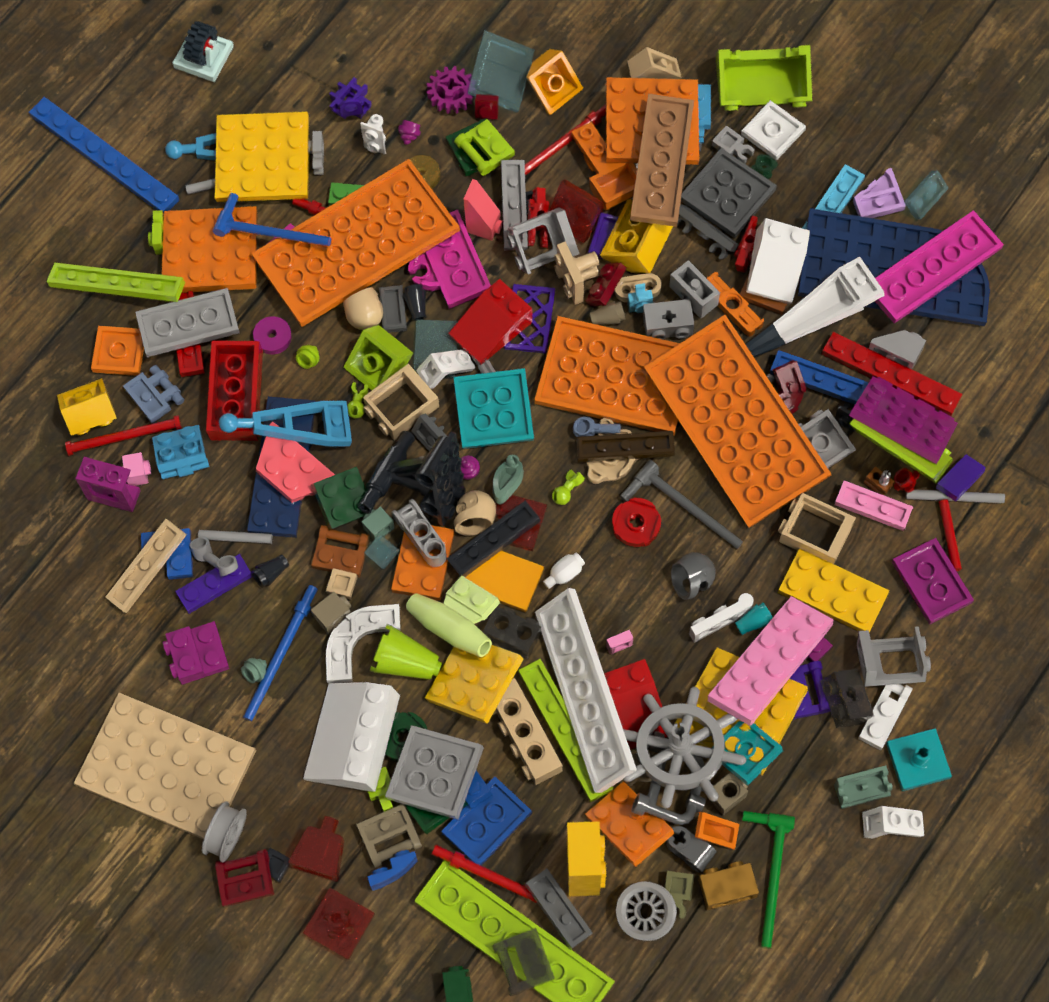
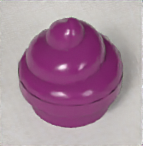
M403 120L402 125H399L398 132L401 134V139L405 145L410 144L411 141L416 140L420 136L421 131L419 129L421 125Z
M469 455L461 457L463 479L475 478L480 471L478 460Z

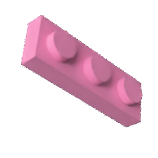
M843 481L835 502L836 506L904 531L913 506L847 481Z

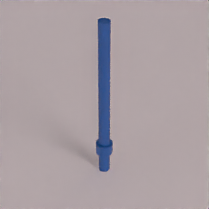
M309 585L302 600L297 602L294 608L295 614L243 716L246 720H253L303 618L308 616L311 610L310 604L318 590L316 587Z

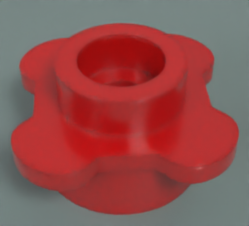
M907 468L897 471L894 476V489L897 491L905 490L907 493L913 491L916 480L920 476L919 472L916 470L911 472Z

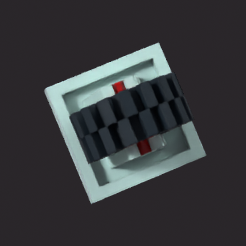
M196 21L191 25V30H188V36L185 37V41L173 61V66L176 69L215 82L234 47L233 42L218 37L216 35V27Z

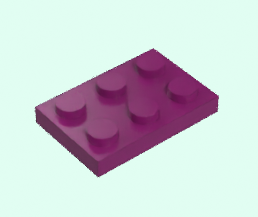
M936 538L892 560V564L929 625L973 603V597Z

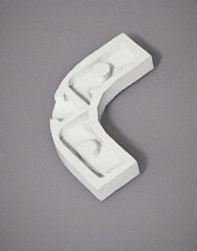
M399 604L360 608L348 614L334 628L326 649L327 683L353 682V648L365 635L375 632H389L388 629H385L386 624L392 625L401 631Z

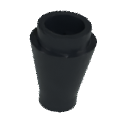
M420 284L405 287L403 297L413 321L426 319V290Z
M281 554L276 558L256 565L251 573L257 584L263 588L266 585L270 586L289 567V563Z

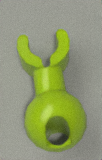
M353 382L351 388L354 397L348 403L347 409L348 415L351 418L359 419L365 413L363 409L365 406L362 400L368 394V384H365L364 389L358 394L356 383Z
M570 470L566 475L567 481L565 484L553 490V501L558 505L567 504L571 498V490L584 481V476L580 472L575 474L573 470Z

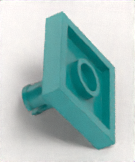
M738 721L724 735V744L729 737H737L740 741L736 744V752L731 753L745 756L746 763L744 765H737L722 761V765L748 786L783 749L780 744L754 723L750 726V730L741 731L739 727L744 722ZM753 747V752L748 755L749 750ZM756 747L761 748L764 753V757L760 762H752L749 759L755 754Z
M936 728L887 741L886 745L902 791L951 779L952 774Z

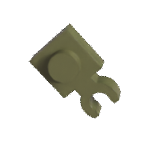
M667 871L665 889L672 895L676 907L680 910L679 918L684 919L686 908L683 905V901H691L694 875Z

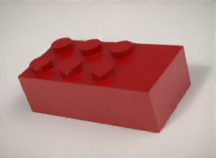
M259 341L211 342L206 432L210 440L258 441V435L253 434V428H237L231 433L222 431L219 426V419L226 413H231L237 418H251L253 412L260 411L263 350Z

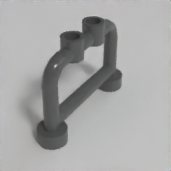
M658 731L652 733L653 736L665 737V734ZM650 745L647 746L648 750L653 751L655 753H660L665 750L664 748H659ZM692 755L700 768L705 766L700 756ZM667 761L657 767L664 771ZM651 780L648 796L638 793L631 812L643 816L646 812L674 824H687L693 820L696 812L699 813L703 810L705 798L700 797V792H704L701 786L690 789V794L685 803V813L677 814L656 805L661 785Z

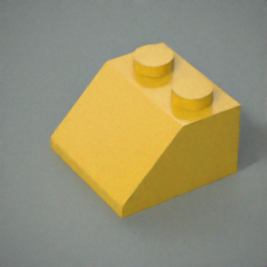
M102 378L57 395L61 413L71 435L85 434L90 431V428L98 425L106 426L112 423L114 419H117Z

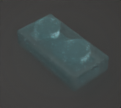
M932 170L904 203L915 219H922L949 187L939 171Z

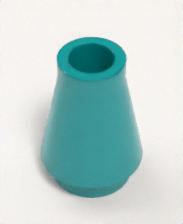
M756 603L741 619L735 622V625L740 633L744 635L750 631L767 626L773 617L764 603L760 605Z

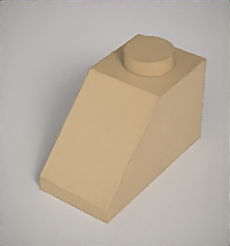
M648 47L627 61L631 78H682L676 58Z

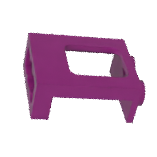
M88 457L83 458L75 478L87 500L133 512L141 492L139 487L126 484L131 472L130 469Z

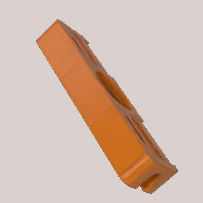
M714 272L706 279L720 292L718 307L746 336L751 337L755 334L756 329L760 330L763 327L764 318L760 320L759 316L748 307L749 303L734 288L731 289L718 277V272ZM736 300L739 303V307L730 309L727 307L726 302Z

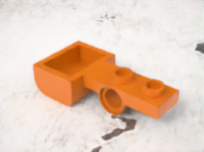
M592 122L571 131L572 138L582 151L589 169L597 173L589 178L590 189L602 208L608 210L634 196L637 175L635 165L633 163L606 162V142Z

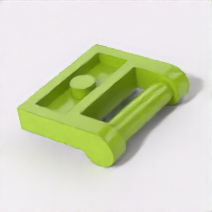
M488 119L467 133L460 134L454 140L458 148H462L478 166L477 170L483 176L500 166L501 160H509L515 156L513 148ZM474 141L489 158V161H485L470 142Z

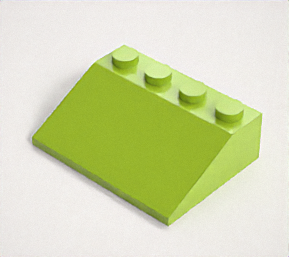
M853 419L850 423L856 432L918 471L935 484L939 482L953 461L949 456L951 452L946 448L937 464L856 419Z

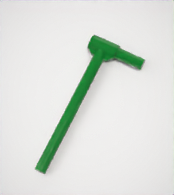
M743 811L742 821L767 824V827L772 832H775L761 942L762 948L771 949L785 834L794 829L795 816Z

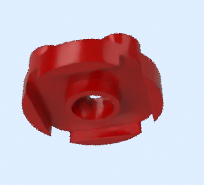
M632 498L618 505L612 518L614 535L628 546L646 547L650 545L658 536L661 528V516L656 510L655 505L643 498ZM636 517H639L643 525L633 527L630 520H635Z

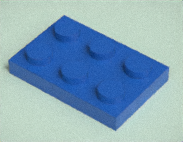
M496 777L487 784L493 794L472 809L469 805H466L461 810L459 819H453L441 831L470 861L481 866L532 814V810Z

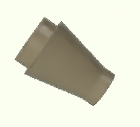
M613 301L596 311L590 312L592 324L596 325L621 324L620 321L626 320L621 302L615 303Z

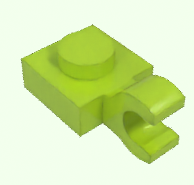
M386 767L381 768L376 791H368L371 801L379 799L384 812L393 808L391 800L385 797L391 782Z

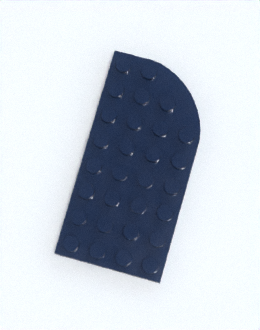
M810 208L806 230H809L810 233L807 252L800 273L798 296L806 297L839 267L858 257L863 260L874 278H876L943 231L935 228ZM982 263L909 314L985 326L987 323L990 287ZM875 301L865 306L882 310Z

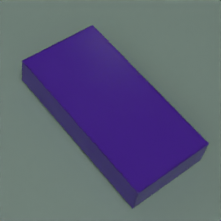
M600 213L588 254L595 251L597 257L603 259L600 254L619 217Z
M966 454L937 483L936 489L956 502L985 472L986 467Z

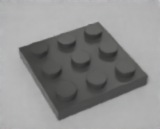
M721 148L682 192L681 202L733 238H736L750 221L752 215L754 216L776 191L777 185Z

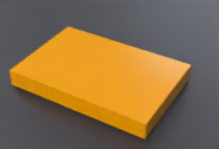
M500 551L465 578L496 596L501 604L526 613L543 574L544 566Z

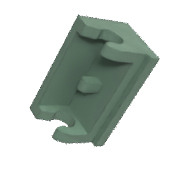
M887 766L837 778L834 787L841 809L891 796L892 783L888 782Z

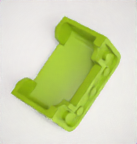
M810 45L791 49L787 47L785 49L735 50L733 53L730 49L718 50L715 53L720 107H724L725 111H736L738 106L766 105L770 100L775 104L793 103L794 108L806 107V102L812 101Z

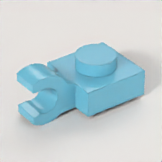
M645 283L635 285V293L628 294L627 302L629 312L642 313L643 304L653 303L652 291H645Z

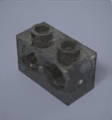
M497 606L490 616L483 633L493 644L529 659L541 635V626L530 617H525L524 619L517 616L516 612L508 607L500 608ZM504 621L509 625L506 629H498L496 624ZM521 632H528L531 634V637L527 640H522L518 635Z

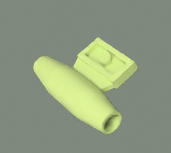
M461 576L446 592L444 603L416 593L409 598L406 609L426 629L454 647L483 657L489 652L492 641L474 624L482 620L484 621L500 602L496 596Z

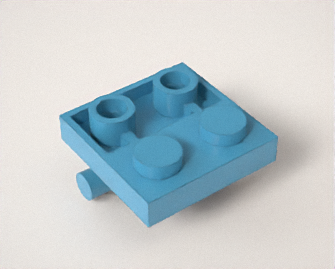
M199 425L184 427L180 430L161 433L152 437L156 463L162 479L178 475L183 477L194 474L193 471L210 467L206 458Z

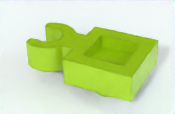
M162 210L153 211L152 232L148 233L149 246H153L156 255L163 254L164 216Z

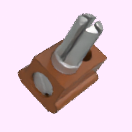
M875 466L866 476L863 483L876 493L885 496L893 487L894 480L890 478V472L888 473L887 470L882 472Z

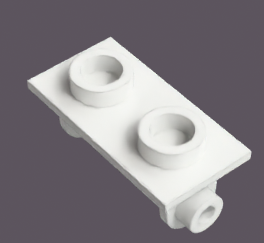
M378 114L372 115L367 124L361 122L364 147L369 151L386 154V137L383 134V127H381L383 118Z

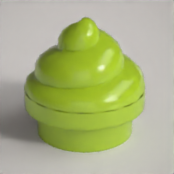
M303 345L297 350L296 361L303 368L309 369L314 367L320 360L316 346Z

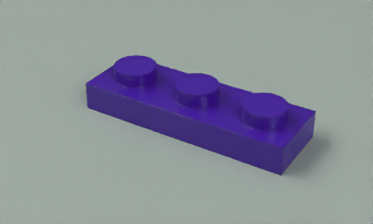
M240 554L235 556L238 568L234 572L226 576H220L219 570L214 568L175 591L189 614L253 577Z

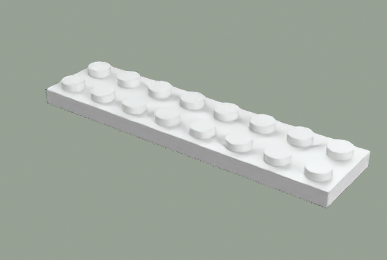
M568 588L538 609L535 614L594 792L602 793L623 780L624 777L637 771L576 590Z

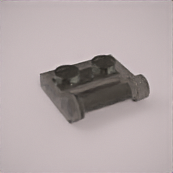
M536 928L492 945L494 954H498L509 984L507 989L510 996L518 995L526 990L555 980ZM512 947H515L526 980L520 983L507 951Z

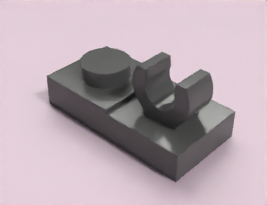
M425 413L419 416L412 429V433L430 451L439 436H448L443 432L444 426L437 427L435 424L436 417L429 418Z

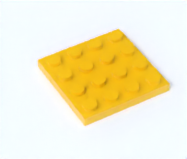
M308 112L217 115L216 202H227L230 193L238 195L237 201L308 199Z
M716 648L695 686L700 690L696 706L707 711L715 720L728 713L708 702V695L740 658L720 648ZM789 679L754 721V724L780 744L808 691V687ZM677 719L675 722V724L677 723L678 728H680V723H682V719ZM737 719L734 723L721 729L723 736L741 720ZM692 721L689 734L692 735L704 727ZM743 723L739 729L741 731H748L750 726ZM709 736L695 745L712 748L714 743L712 737ZM734 736L729 737L725 742L726 749L730 752H736L735 747L740 740ZM753 747L749 750L748 755L753 752ZM756 747L755 754L749 759L752 762H760L764 757L763 750ZM767 767L761 771L760 775L763 776Z

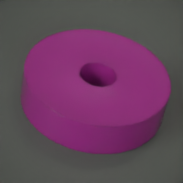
M271 316L260 320L256 324L253 338L254 341L260 342L263 353L274 355L288 348L292 340V334L285 320ZM272 333L276 334V336L273 338L269 337V335Z

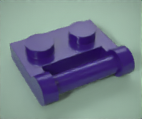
M821 661L800 665L789 678L807 686L805 675L812 674L819 701L818 705L812 706L809 691H807L793 719L823 714L834 710L832 702L828 700L821 673V670H823Z

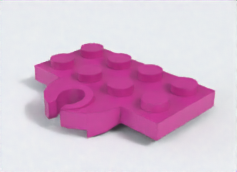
M458 209L450 212V214L459 225L460 231L411 260L408 266L410 275L415 274L419 269L427 270L426 275L413 277V283L422 285L423 289L428 291L441 289L449 309L479 297L491 286Z

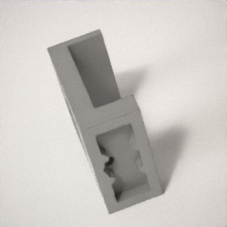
M556 208L508 227L509 235H507L510 247L515 248L517 254L514 257L519 270L522 269L527 274H530V270L554 261V255L557 254V244L566 241L572 256L579 254L565 210L561 208ZM540 225H545L552 242V249L526 259L518 234Z
M915 627L913 637L870 640L869 630L858 632L857 650L865 686L925 682L926 674L931 670L929 656L925 657L926 640L924 636L920 635L919 627ZM907 650L914 653L917 666L916 672L885 674L883 672L880 653Z

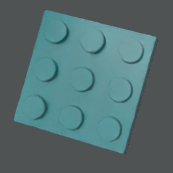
M525 368L454 377L462 449L534 440Z

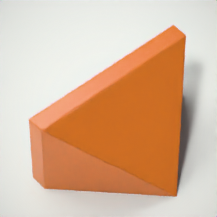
M699 812L695 838L729 849H735L739 824L705 812Z

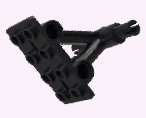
M402 431L395 445L387 449L386 454L377 464L373 475L366 484V492L357 506L362 512L370 514L378 499L384 497L392 483L420 492L421 496H424L420 503L421 509L428 515L438 518V524L444 526L446 521L453 517L457 502L466 492L463 484L464 474L461 470L462 460L459 456V443H457L456 433L450 432L448 437L439 436L427 456L407 460V451L415 441V436L408 431Z

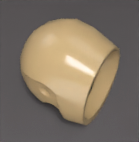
M372 287L353 294L343 302L346 319L356 329L364 330L376 326L383 318L382 304L377 296L378 293Z
M474 490L464 494L459 499L456 506L458 515L454 519L456 532L465 536L479 535L494 523L496 504L487 493ZM468 519L473 521V525L470 527L460 525Z

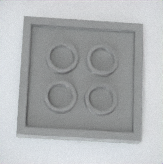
M411 725L385 797L388 800L458 820L484 747L481 744Z

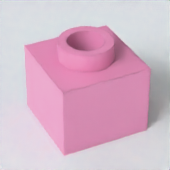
M141 452L122 456L123 467L131 470L127 483L133 486L149 483L147 476L151 474L149 460H145Z

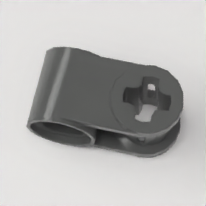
M682 826L672 828L674 834L666 841L668 850L682 859L693 870L702 873L716 854V850L706 841L695 838V835ZM683 837L682 843L674 844L675 838Z

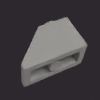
M903 330L873 338L869 349L913 369L923 351L926 340L915 332Z

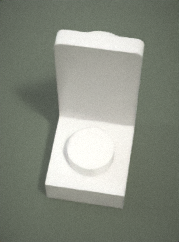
M461 349L431 353L416 371L429 388L434 389L446 375L473 371L475 366L467 352Z
M880 806L862 812L864 838L873 839L886 834L913 837L924 836L921 811Z

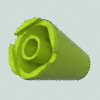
M386 624L385 629L389 630L388 635L382 634L373 661L377 662L376 668L371 666L369 671L431 680L432 675L437 677L442 662L438 661L439 656L392 625Z

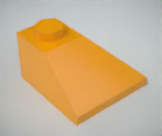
M549 49L532 62L526 77L548 115L554 113L584 89L564 53L559 50Z

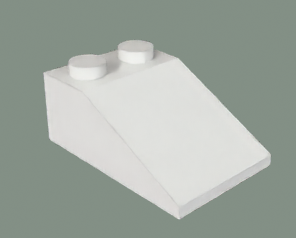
M765 218L756 230L746 292L791 304L806 256L810 231Z

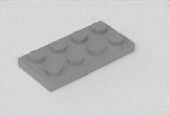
M228 288L136 311L147 357L240 333Z

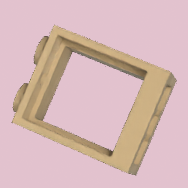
M409 364L363 397L365 413L369 418H375L379 422L378 427L385 436L390 435L394 441L400 437L402 431L411 429L420 415L425 413L429 415L439 408V400L436 394ZM407 383L424 404L393 426L376 405Z
M802 493L799 500L794 499L788 510L792 514L788 520L783 519L778 532L781 533L779 542L797 551L800 548L834 564L854 525L856 517ZM802 509L840 526L829 551L790 534Z

